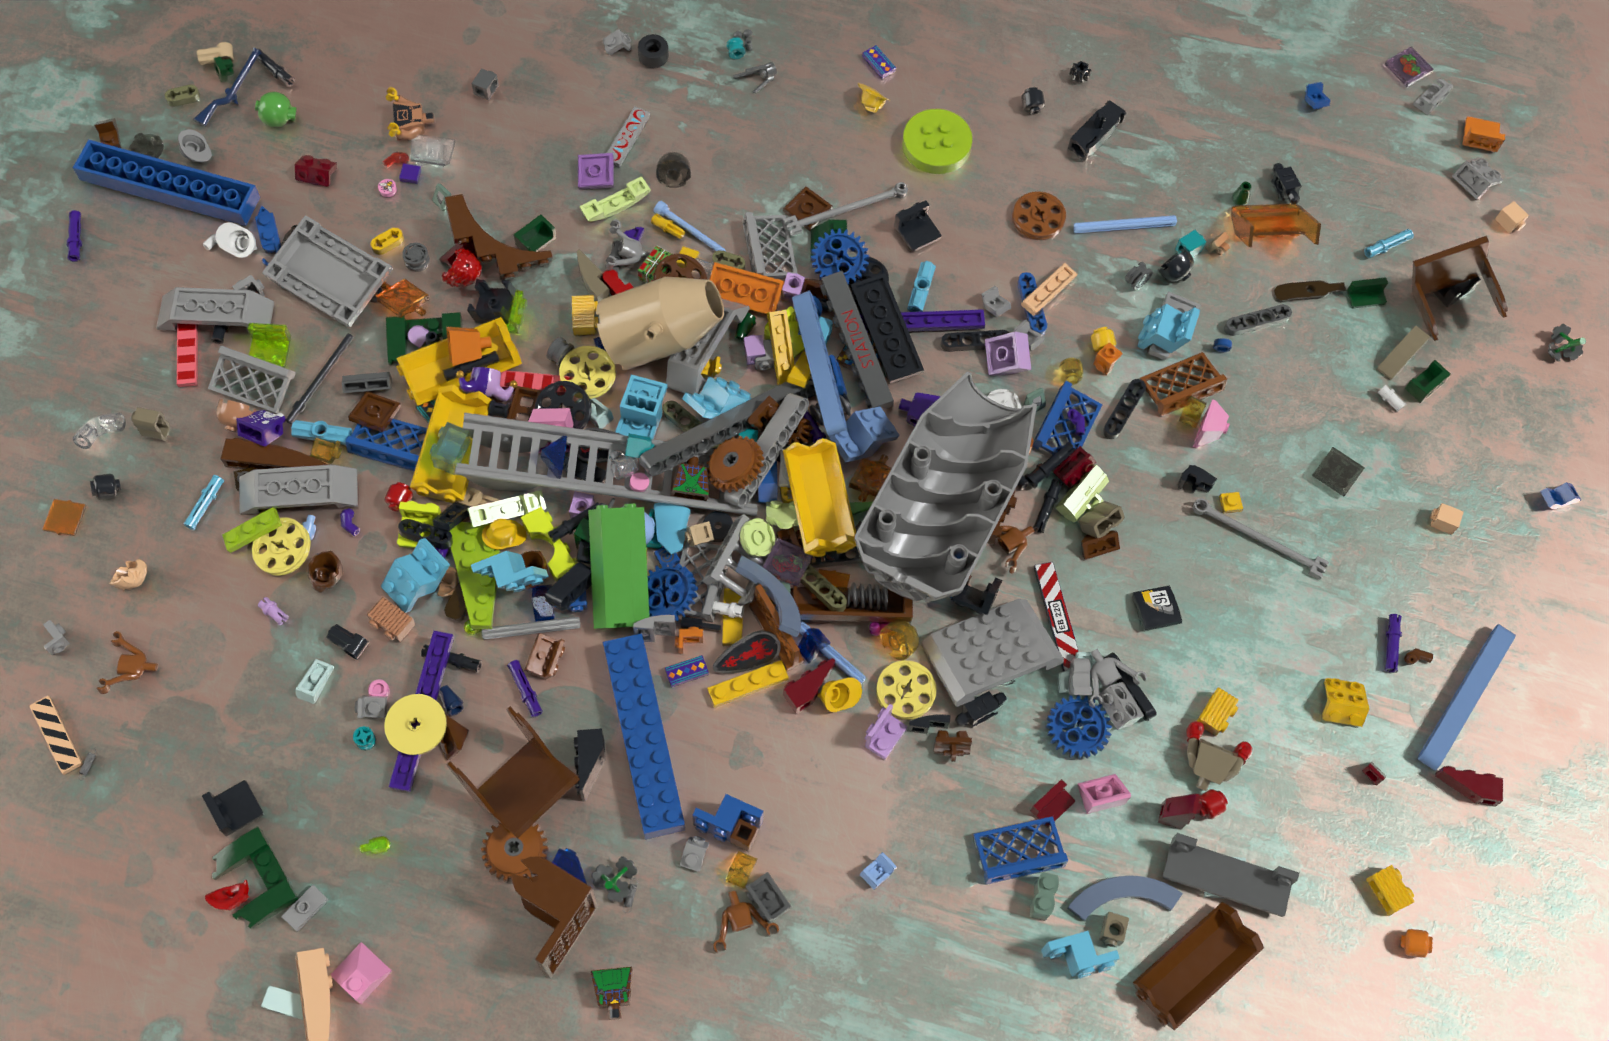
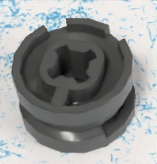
M411 243L402 252L404 263L410 271L420 272L425 270L430 263L428 250L421 243Z
M1144 262L1138 263L1139 266H1134L1125 276V281L1131 283L1134 290L1141 288L1153 275V271L1147 269Z
M558 337L550 345L546 356L549 360L555 361L556 365L560 366L563 358L574 349V345L568 344L564 338Z

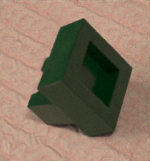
M220 56L213 58L214 68L220 81H228L227 76L234 74L233 62L231 59L222 60Z

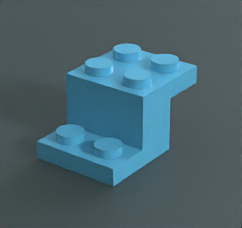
M1168 304L1157 308L1151 315L1145 317L1143 330L1138 336L1139 342L1137 347L1144 350L1151 344H1155L1169 353L1174 352L1191 341L1200 310L1193 307L1188 312L1182 313Z
M631 374L620 404L621 418L615 432L628 436V433L651 437L654 440L663 414L662 402L668 388L667 384Z
M708 377L700 394L685 392L682 399L702 417L712 419L752 398L749 392L740 389V385L730 380V382H727L721 377H717V379Z
M426 538L419 540L412 554L394 560L381 587L403 612L407 613L412 610L419 597L436 591L450 564Z
M504 551L471 565L474 573L495 577L498 588L514 591V593L525 590L527 585L541 584L543 582L542 579L548 578L546 569L534 566L526 568L522 555L510 551Z
M1089 931L1047 942L1041 949L1044 958L1050 956V959L1062 957L1064 953L1071 976H1078L1079 979L1090 976L1095 970H1098L1099 973L1109 971L1111 967L1115 966V962L1120 959L1117 950L1097 956Z

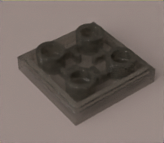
M1332 447L1312 476L1344 497L1365 467Z

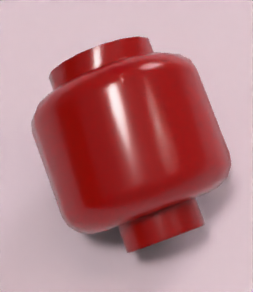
M401 482L390 485L384 499L389 505L388 508L390 510L399 512L400 502L411 501L413 492L410 490V486Z
M1210 789L1200 795L1199 802H1202L1199 815L1201 817L1205 816L1207 819L1213 820L1227 810L1226 805L1228 801L1221 791Z

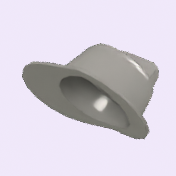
M190 129L180 132L178 136L179 151L185 158L197 162H206L211 159L212 153L203 135Z

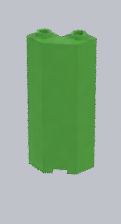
M624 504L622 508H608V505H597L596 509L588 510L594 629L633 627L634 623L649 618L644 507H636V504Z

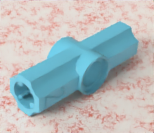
M925 261L920 264L907 310L910 312H923L936 269L932 262Z
M295 420L291 427L292 437L315 440L319 444L335 443L346 445L347 437L351 436L353 432L351 428L328 425L324 421L313 423Z

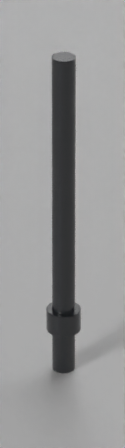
M348 333L301 399L295 402L292 406L293 410L285 419L287 423L292 424L299 413L302 414L309 399L353 340V335Z

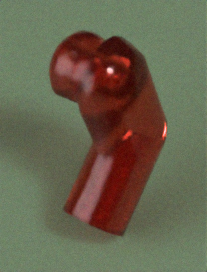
M394 152L382 163L388 169L394 164L408 163L409 156L406 153Z

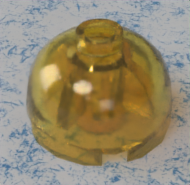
M893 621L880 631L883 647H888L892 651L889 654L896 660L904 661L916 652L919 646V636L916 628L906 621Z

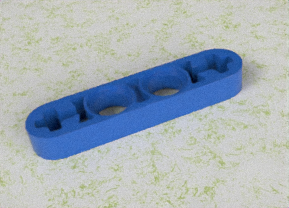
M1028 272L1022 273L1018 279V288L1022 302L1026 299V294H1031L1037 289L1034 276ZM1024 279H1026V281L1029 282L1028 288H1026L1027 285L1026 282L1023 281ZM1024 308L1030 329L1044 335L1047 329V322L1043 309L1039 311L1038 315L1033 316ZM1036 321H1038L1039 328H1042L1041 330L1036 327Z

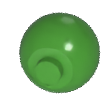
M268 92L260 98V101H256L255 111H258V117L267 126L277 128L286 125L288 120L295 121L297 108L291 106L290 100L285 95L279 92Z

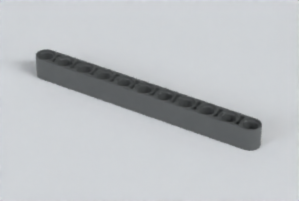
M810 378L804 388L786 381L646 451L640 456L639 464L651 476L659 475L724 442L726 439L728 440L753 427L749 424L748 418L768 396H771L779 405H781L789 393L806 399L814 396L816 391L813 380ZM763 416L760 418L761 422L766 420Z

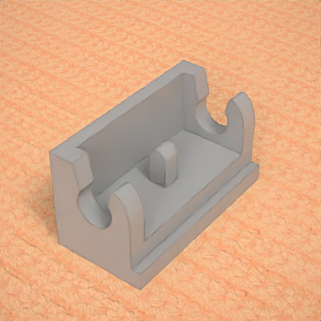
M1438 78L1436 82L1441 84L1442 87L1433 83L1413 105L1426 115H1429L1448 96L1453 87L1452 84H1448L1443 79Z

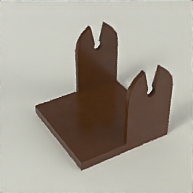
M1487 235L1413 261L1412 294L1427 330L1434 341L1438 340L1437 335L1439 334L1424 295L1479 276L1483 277L1499 314L1503 318L1507 317L1506 312L1508 308L1505 297L1488 261L1489 240Z
M509 706L506 710L529 741L478 789L451 761L447 763V766L471 797L518 839L580 779L552 755L532 726L519 712L516 713Z
M539 856L522 859L521 862L537 876L528 879L512 873V883L515 891L521 896L524 908L531 915L554 929L535 958L543 974L551 979L598 907V903L593 889L589 885L547 859Z

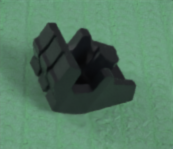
M1189 465L1178 481V489H1182L1184 483L1187 482L1192 485L1191 492L1193 493L1198 490L1209 492L1214 487L1217 478L1196 465Z

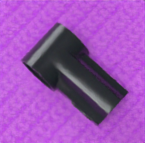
M338 624L330 628L326 637L356 660L359 659L370 644L361 635L353 634Z

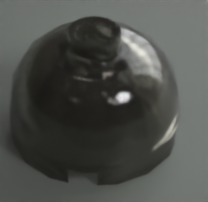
M666 153L657 162L656 177L661 184L663 182L669 188L682 187L691 178L690 163L681 153Z

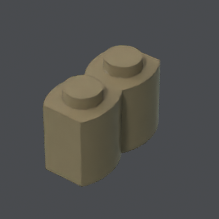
M137 407L136 411L132 413L131 421L141 436L166 441L171 428L162 412Z
M1104 501L1099 503L1093 511L1084 514L1079 520V524L1083 533L1101 538L1111 528L1118 526L1125 516L1121 506Z

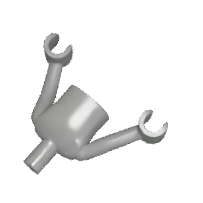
M612 220L610 232L618 234L622 238L618 253L628 259L616 260L615 257L609 256L606 259L605 268L612 270L614 266L634 264L641 257L646 259L650 253L642 250L638 240L628 237L619 230L621 223L618 220Z
M1098 649L1092 651L1091 654L1096 663L1090 670L1093 696L1089 700V706L1095 707L1093 699L1098 700L1099 704L1102 703V697L1099 695V680L1102 686L1106 687L1121 678L1116 666L1131 675L1134 683L1137 685L1140 683L1137 676H1141L1146 681V673L1143 671L1136 672L1115 658L1103 659Z

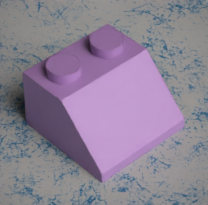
M1012 332L985 339L988 374L990 376L1016 374L1031 370L1027 334Z

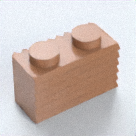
M384 597L367 613L370 620L368 623L377 630L379 628L384 630V635L392 641L396 639L401 642L415 626L412 617Z

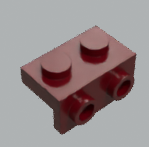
M310 155L302 156L295 163V180L329 187L330 176L336 171L337 162H332L329 159L313 158Z
M1079 446L1053 473L1070 488L1077 484L1086 472L1091 471L1097 462L1090 453H1087Z

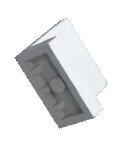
M1479 157L1466 160L1452 175L1476 200L1491 186L1500 184L1503 181L1501 174L1494 169L1492 170L1488 166L1489 163Z

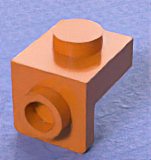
M1108 343L1097 353L1093 364L1099 371L1108 375L1112 371L1115 362L1122 356V352L1111 343Z
M698 627L679 629V636H675V648H679V654H683L684 643H703V629Z

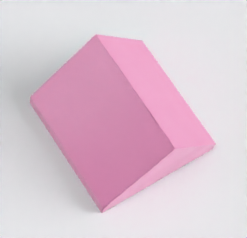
M1116 774L1078 783V789L1087 814L1125 805L1131 798V793Z

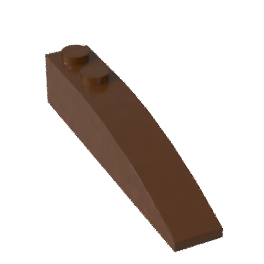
M226 438L220 458L225 467L237 469L253 467L254 470L328 465L299 451L273 444H268L264 447L241 438Z

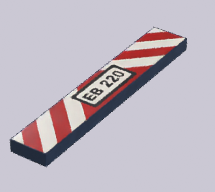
M1054 563L1034 565V571L1055 645L1064 658V663L1061 664L1062 671H1066L1070 668L1071 659L1075 658L1076 652H1079Z

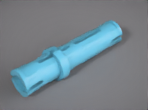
M1406 229L1385 240L1381 239L1376 244L1364 249L1365 256L1372 258L1379 253H1386L1390 248L1413 239L1414 234L1411 229Z
M217 475L212 476L207 487L202 489V495L183 523L184 526L191 530L196 529L210 503L216 499L218 490L225 482L224 479Z

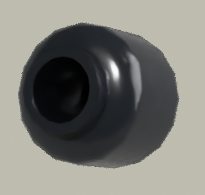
M1037 87L1026 89L1021 96L1023 109L1026 112H1030V114L1040 113V110L1045 106L1043 92Z
M113 474L96 475L93 477V481H90L92 496H96L98 500L115 498L117 491H121L120 481L115 479Z

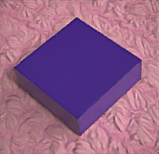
M403 164L399 177L400 182L418 184L422 170L421 166Z

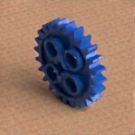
M832 229L831 235L825 232L824 239L819 237V243H814L816 249L811 250L813 254L811 261H815L812 263V268H816L815 274L821 273L819 276L821 280L822 277L840 272L839 268L846 267L848 271L843 274L848 286L850 280L856 283L855 277L861 279V273H866L864 267H868L869 262L865 261L869 260V255L866 254L868 248H863L865 241L860 242V236L854 238L855 232L848 235V229L844 233H841V230L838 229L836 234ZM834 243H838L841 245V247L839 249H834L832 245ZM855 252L857 256L849 257L848 253ZM829 258L832 260V263L825 264L823 260Z
M671 562L669 567L663 563L661 569L656 565V571L649 570L650 575L647 576L649 617L675 615V620L678 621V615L681 614L685 617L684 611H691L689 604H695L692 598L698 597L694 592L698 590V587L695 585L697 581L693 577L694 575L679 563L675 566Z
M1069 695L1068 702L1065 698L1061 699V704L1056 702L1054 705L1055 709L1051 708L1049 712L1051 715L1047 717V720L1051 723L1046 725V728L1051 729L1047 736H1053L1050 743L1057 742L1058 744L1056 750L1063 748L1062 755H1065L1068 751L1070 752V758L1077 754L1079 760L1083 754L1089 759L1090 752L1094 756L1097 755V750L1102 752L1104 749L1103 745H1107L1109 742L1106 738L1111 737V733L1108 731L1112 728L1111 725L1107 724L1111 719L1104 717L1107 713L1106 710H1100L1102 704L1095 705L1092 708L1089 706L1088 696L1081 700L1080 695H1077L1075 700L1072 695ZM1081 712L1088 713L1090 718H1084L1081 715ZM1066 716L1070 718L1071 722H1064L1062 717ZM1087 731H1093L1096 737H1090ZM1068 735L1075 736L1077 741H1070Z

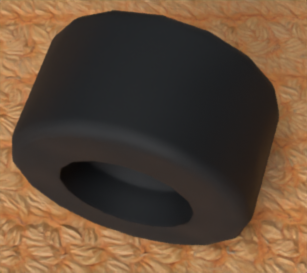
M655 34L643 37L638 43L639 61L649 68L663 66L669 57L667 41L660 35ZM650 50H657V52H654V53L648 52V51H650Z

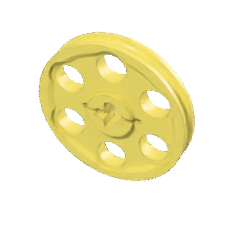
M581 346L573 349L563 358L559 368V375L561 381H570L577 385L587 386L585 392L590 399L605 394L612 387L616 377L614 362L606 351L595 346ZM591 353L598 354V358L595 360H590L588 356ZM573 357L580 358V362L577 364L570 363V360ZM585 364H587V369L590 372V381L588 380V375H586L585 373ZM603 365H609L611 366V369L607 372H604L601 370V367ZM567 373L575 375L571 380H566L564 376ZM601 380L605 382V385L602 388H598L595 386V383ZM582 393L574 395L577 398L583 399Z
M280 518L282 526L276 528L277 532L274 536L269 537V533L253 541V559L257 566L268 574L282 576L292 573L305 562L311 547L309 533L303 525L291 518ZM294 525L295 530L291 534H287L288 527ZM303 539V545L300 548H296L297 541ZM275 544H277V545H284L287 549H285V548H283V549H282V548H279V547L276 546ZM267 545L266 552L259 554V549ZM293 556L294 562L287 566V559ZM275 559V566L268 568V563Z
M897 661L887 666L880 674L876 686V695L882 708L889 706L884 701L886 696L890 695L895 698L891 713L893 717L901 720H913L926 714L932 707L936 697V683L932 674L923 665L914 661ZM907 667L910 669V674L903 676L899 669ZM921 675L926 676L928 683L921 685L918 683L917 678ZM891 677L894 680V684L887 686L883 683V679ZM911 681L909 686L910 692H907L904 695L903 699H901L903 696L902 688H906V686H908L909 682ZM925 694L929 697L930 701L927 704H923L919 701L918 697ZM906 704L911 705L913 712L906 714L903 712L902 707Z

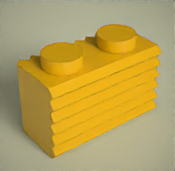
M594 295L572 296V328L575 336L596 334L595 328H598L599 318L595 317L598 301L594 300Z
M1218 687L1210 697L1197 721L1201 722L1204 729L1214 736H1217L1219 732L1224 733L1229 725L1226 722L1228 717H1233L1239 708L1236 706L1239 701L1238 698Z
M1393 865L1366 879L1388 916L1415 902L1412 890L1404 885L1402 874L1397 868L1394 869Z

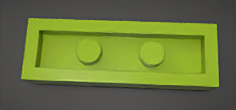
M272 507L222 534L226 549L232 553L282 526L277 510Z

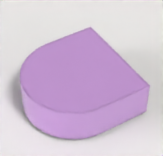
M416 325L409 330L408 338L411 343L421 348L426 341V334L429 331L422 326Z

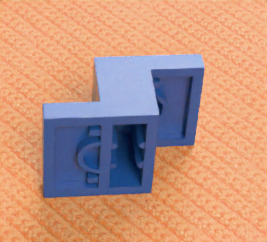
M725 794L715 816L696 808L693 813V825L701 833L706 834L709 832L714 835L715 839L721 842L726 840L730 842V837L739 819L760 828L763 823L764 811Z

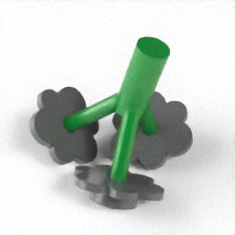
M1565 324L1553 328L1551 339L1557 344L1567 340L1569 341L1568 344H1564L1560 348L1554 342L1548 345L1549 355L1551 358H1555L1557 362L1562 358L1560 351L1564 352L1563 356L1565 358L1569 357L1570 360H1577L1579 356L1583 355L1582 348L1586 343V339L1583 337L1571 339L1568 336L1571 328Z
M620 857L616 863L618 868L616 876L612 873L610 866L605 867L603 864L598 865L596 871L591 875L594 879L593 885L599 888L602 886L609 892L607 897L610 901L622 902L623 898L630 895L628 883L626 881L622 882L619 878L626 876L631 879L638 873L633 861L627 860L625 857Z

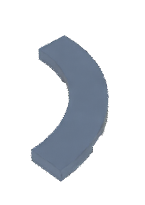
M741 556L735 571L747 577L755 584H761L766 589V594L774 604H777L779 609V630L798 637L801 628V618L798 607L789 591L769 571L752 560Z
M1119 876L1090 886L1079 894L1067 909L1085 921L1095 909L1109 901L1136 897L1157 903L1171 911L1183 893L1164 882L1152 878Z

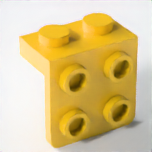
M1326 678L1324 685L1327 703L1322 714L1323 720L1363 727L1369 712L1364 685L1337 678Z

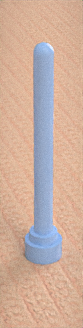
M659 201L653 210L655 214L657 213L663 217L666 216L713 250L726 251L725 248L672 213L666 203Z

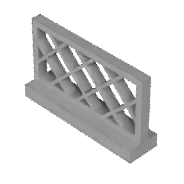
M752 212L745 213L742 224L753 273L775 279L786 278L787 272L781 269L785 264L792 269V272L789 273H797L789 230H787V225L783 222L786 215L753 216ZM774 221H782L783 226L779 229L772 223ZM756 222H763L766 226L761 229L756 225ZM770 227L776 234L771 236L765 231ZM779 234L786 240L783 244L775 239ZM761 235L769 239L766 244L759 240ZM773 242L779 246V249L774 251L768 246ZM782 249L789 254L786 259L778 254ZM764 250L772 254L769 259L762 255ZM775 257L783 262L779 267L771 262ZM769 265L775 269L774 273H766L765 267Z
M220 346L218 353L221 354L208 389L278 413L291 379H294L296 372ZM225 359L229 360L233 366L232 369L226 372L222 367ZM246 366L250 374L242 378L238 369ZM235 371L238 380L230 384L226 375ZM263 372L267 380L258 384L255 375ZM223 377L226 386L220 389L216 388L217 380ZM252 377L255 386L247 390L243 381ZM278 378L283 379L282 387L275 390L272 381ZM240 383L244 392L235 395L232 387ZM269 383L272 392L264 396L260 387ZM257 389L261 398L252 401L249 393ZM273 395L276 399L274 408L269 407L266 399Z
M685 541L679 564L684 567L692 563L695 569L691 573L693 575L698 573L702 580L695 584L697 587L704 584V577L700 571L711 566L714 558L708 560L705 553L710 550H715L718 553L721 545L701 543L690 546V543ZM689 547H696L700 551L692 557L688 554ZM703 555L707 562L697 568L693 561ZM728 566L722 570L724 576L727 574ZM714 582L710 585L706 584L707 591L701 595L694 591L698 597L693 599L695 603L698 601L702 603L701 612L693 611L692 609L691 611L685 610V615L705 618L708 622H714L716 614L712 610L715 601L719 602L724 584L721 582Z

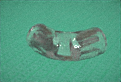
M109 413L92 418L73 436V442L82 449H89L100 436L109 432L123 431L126 425L124 415L122 413Z

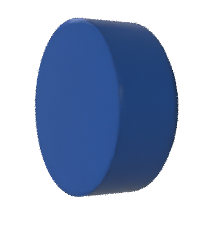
M1224 338L1215 339L1213 348L1218 352H1229L1232 349V341Z

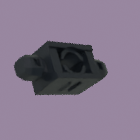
M1281 163L1274 164V176L1271 182L1281 201L1288 200L1293 205L1298 204L1300 201L1299 192L1302 186L1292 167L1284 168Z
M990 691L980 695L973 701L964 704L962 713L956 716L955 722L959 727L970 723L972 728L998 715L1000 706L1007 700L1005 694L999 692L992 696Z

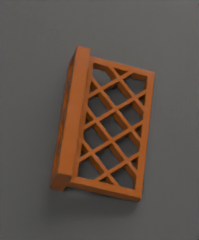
M1203 352L1140 377V380L1146 384L1145 390L1158 406V413L1161 416L1224 391L1227 383L1226 376L1218 373ZM1201 359L1205 365L1204 367L1194 365V362ZM1178 368H1189V373L1180 372ZM1191 370L1201 371V377L1192 375ZM1166 373L1174 375L1173 380L1163 378L1162 376ZM1204 373L1212 374L1215 378L1208 379L1204 378L1203 376ZM1180 376L1187 379L1185 383L1175 381V378ZM1189 379L1199 381V384L1195 386L1187 383ZM1147 381H1158L1157 387L1149 385ZM1160 382L1170 384V390L1160 388ZM1173 385L1184 388L1181 392L1172 391ZM1157 392L1168 394V396L1160 400Z
M762 585L755 586V601L749 604V608L762 630L772 632L779 639L781 649L778 657L782 660L786 671L803 664L804 658L793 637L779 630V614Z

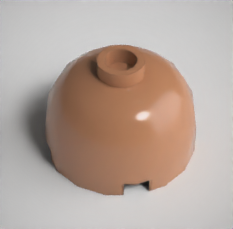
M219 399L216 415L219 422L225 425V430L236 432V418L249 416L257 410L254 409L252 412L249 410L250 406L231 400H228L227 403H222L223 399Z

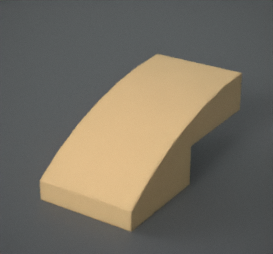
M467 487L464 501L456 502L475 507L500 500L484 495L481 490Z

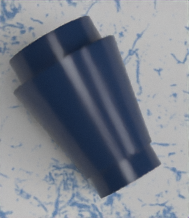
M448 685L440 688L439 695L445 712L451 716L459 714L464 709L463 700Z

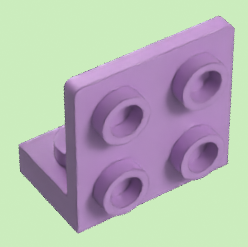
M889 704L887 708L883 707L877 716L876 724L872 723L869 726L865 736V747L886 760L908 727L891 715L893 710L892 704Z

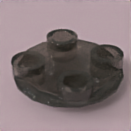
M143 133L136 134L135 140L129 147V151L154 158H159L164 150L163 141L159 136L153 134L144 135Z

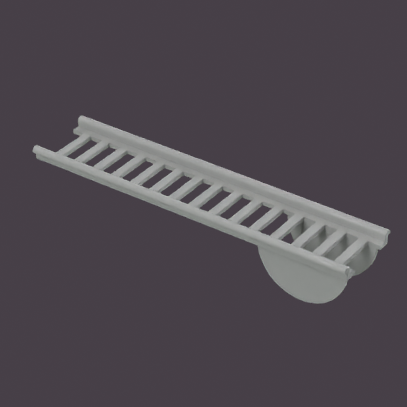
M464 413L463 430H467L468 435L473 439L469 464L457 463L455 474L463 475L469 481L482 487L516 492L543 486L757 516V504L748 503L744 508L737 507L724 500L725 492L721 490L719 492V499L708 498L707 501L670 496L673 467L664 472L662 491L651 490L652 476L646 470L645 475L649 478L647 490L644 492L633 491L630 488L629 482L634 473L635 457L627 456L624 486L613 485L616 453H625L628 436ZM651 439L654 447L666 442ZM547 442H552L547 475L535 474L539 449L545 447ZM559 443L571 445L566 478L555 476ZM480 444L491 448L489 467L477 466ZM578 446L590 448L586 481L574 479ZM710 448L696 455L695 457L699 458L698 463L708 468L709 466L706 463L710 461L709 456L713 454V450L716 448ZM598 449L609 450L605 483L594 482ZM499 451L511 452L508 470L497 468ZM530 452L528 473L516 471L518 453Z

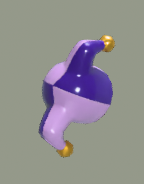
M474 367L468 382L464 379L463 371L456 373L462 391L467 393L480 391L487 397H494L501 401H507L511 397L514 388L518 385L516 381L512 380L509 383V387L504 390L500 386L501 372L491 368Z

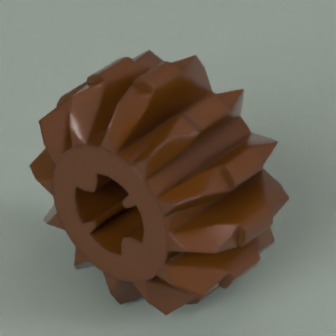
M805 417L801 419L787 441L788 444L791 445L796 442L804 444V442L809 443L808 437H813L810 431L814 429L810 425V420L805 419Z

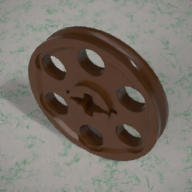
M672 254L665 257L657 265L653 275V281L663 277L697 279L692 276V271L695 270L700 274L698 279H708L702 265L696 259L685 254ZM677 260L684 261L685 267H679ZM667 266L670 269V273H663L661 267Z

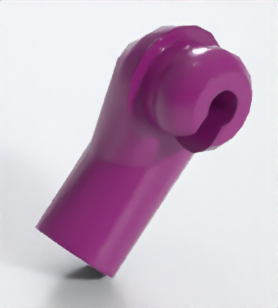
M873 622L869 625L870 633L878 636L887 631L897 629L896 622Z

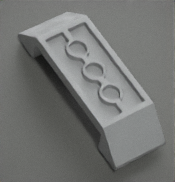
M176 287L162 297L156 328L157 330L176 331L177 323L247 326L250 334H269L274 301L251 290Z
M722 299L724 306L723 319L692 348L670 356L667 367V387L683 393L699 394L706 383L701 372L732 320L741 323L750 307Z
M319 465L250 471L239 476L240 515L260 513V509L272 507L283 508L336 504L338 508L358 507L357 469L338 465Z

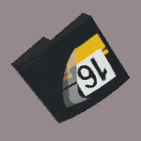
M1170 585L1133 592L1132 598L1139 611L1138 617L1145 631L1182 624L1180 610Z

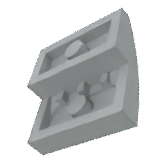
M659 615L642 619L633 624L634 635L642 633L644 642H655L656 635L675 636V615Z

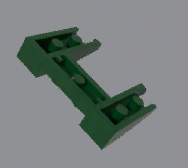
M442 313L440 318L406 320L405 316L386 317L388 364L392 365V361L398 362V357L407 354L408 332L413 326L419 325L429 332L434 331L438 337H443L444 340L447 338L446 327L463 328L461 313Z
M258 826L213 856V860H216V872L212 873L214 880L249 860H252L262 878L267 891L232 915L236 920L242 917L249 921L248 927L250 929L291 906L299 899L263 831Z

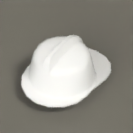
M224 223L216 231V242L219 247L236 257H247L258 248L256 247L254 235L249 230L235 223Z

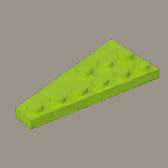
M460 522L450 531L453 539L451 550L472 629H492L497 582L495 577L474 573L471 565L499 554L501 549H492L484 543L482 532L488 524L472 527L471 522Z

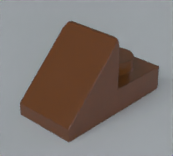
M115 118L100 121L94 125L99 134L100 143L122 148Z

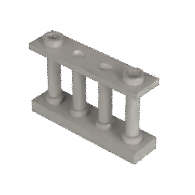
M744 514L734 520L703 579V582L707 585L721 582L740 595L741 598L737 604L740 606L752 602L755 597L754 591L757 584L743 576L749 580L746 588L743 589L723 575L724 572L722 570L724 567L728 566L735 571L738 565L730 556L732 551L736 550L766 569L771 558L778 552L779 548L777 546L780 542V539L776 538L771 553L764 557L748 555L739 541L741 528L750 519Z

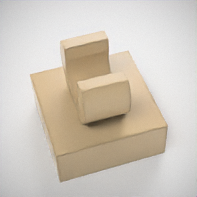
M1223 232L1205 248L1209 253L1216 250L1221 255L1230 248L1225 242L1229 236L1226 232Z

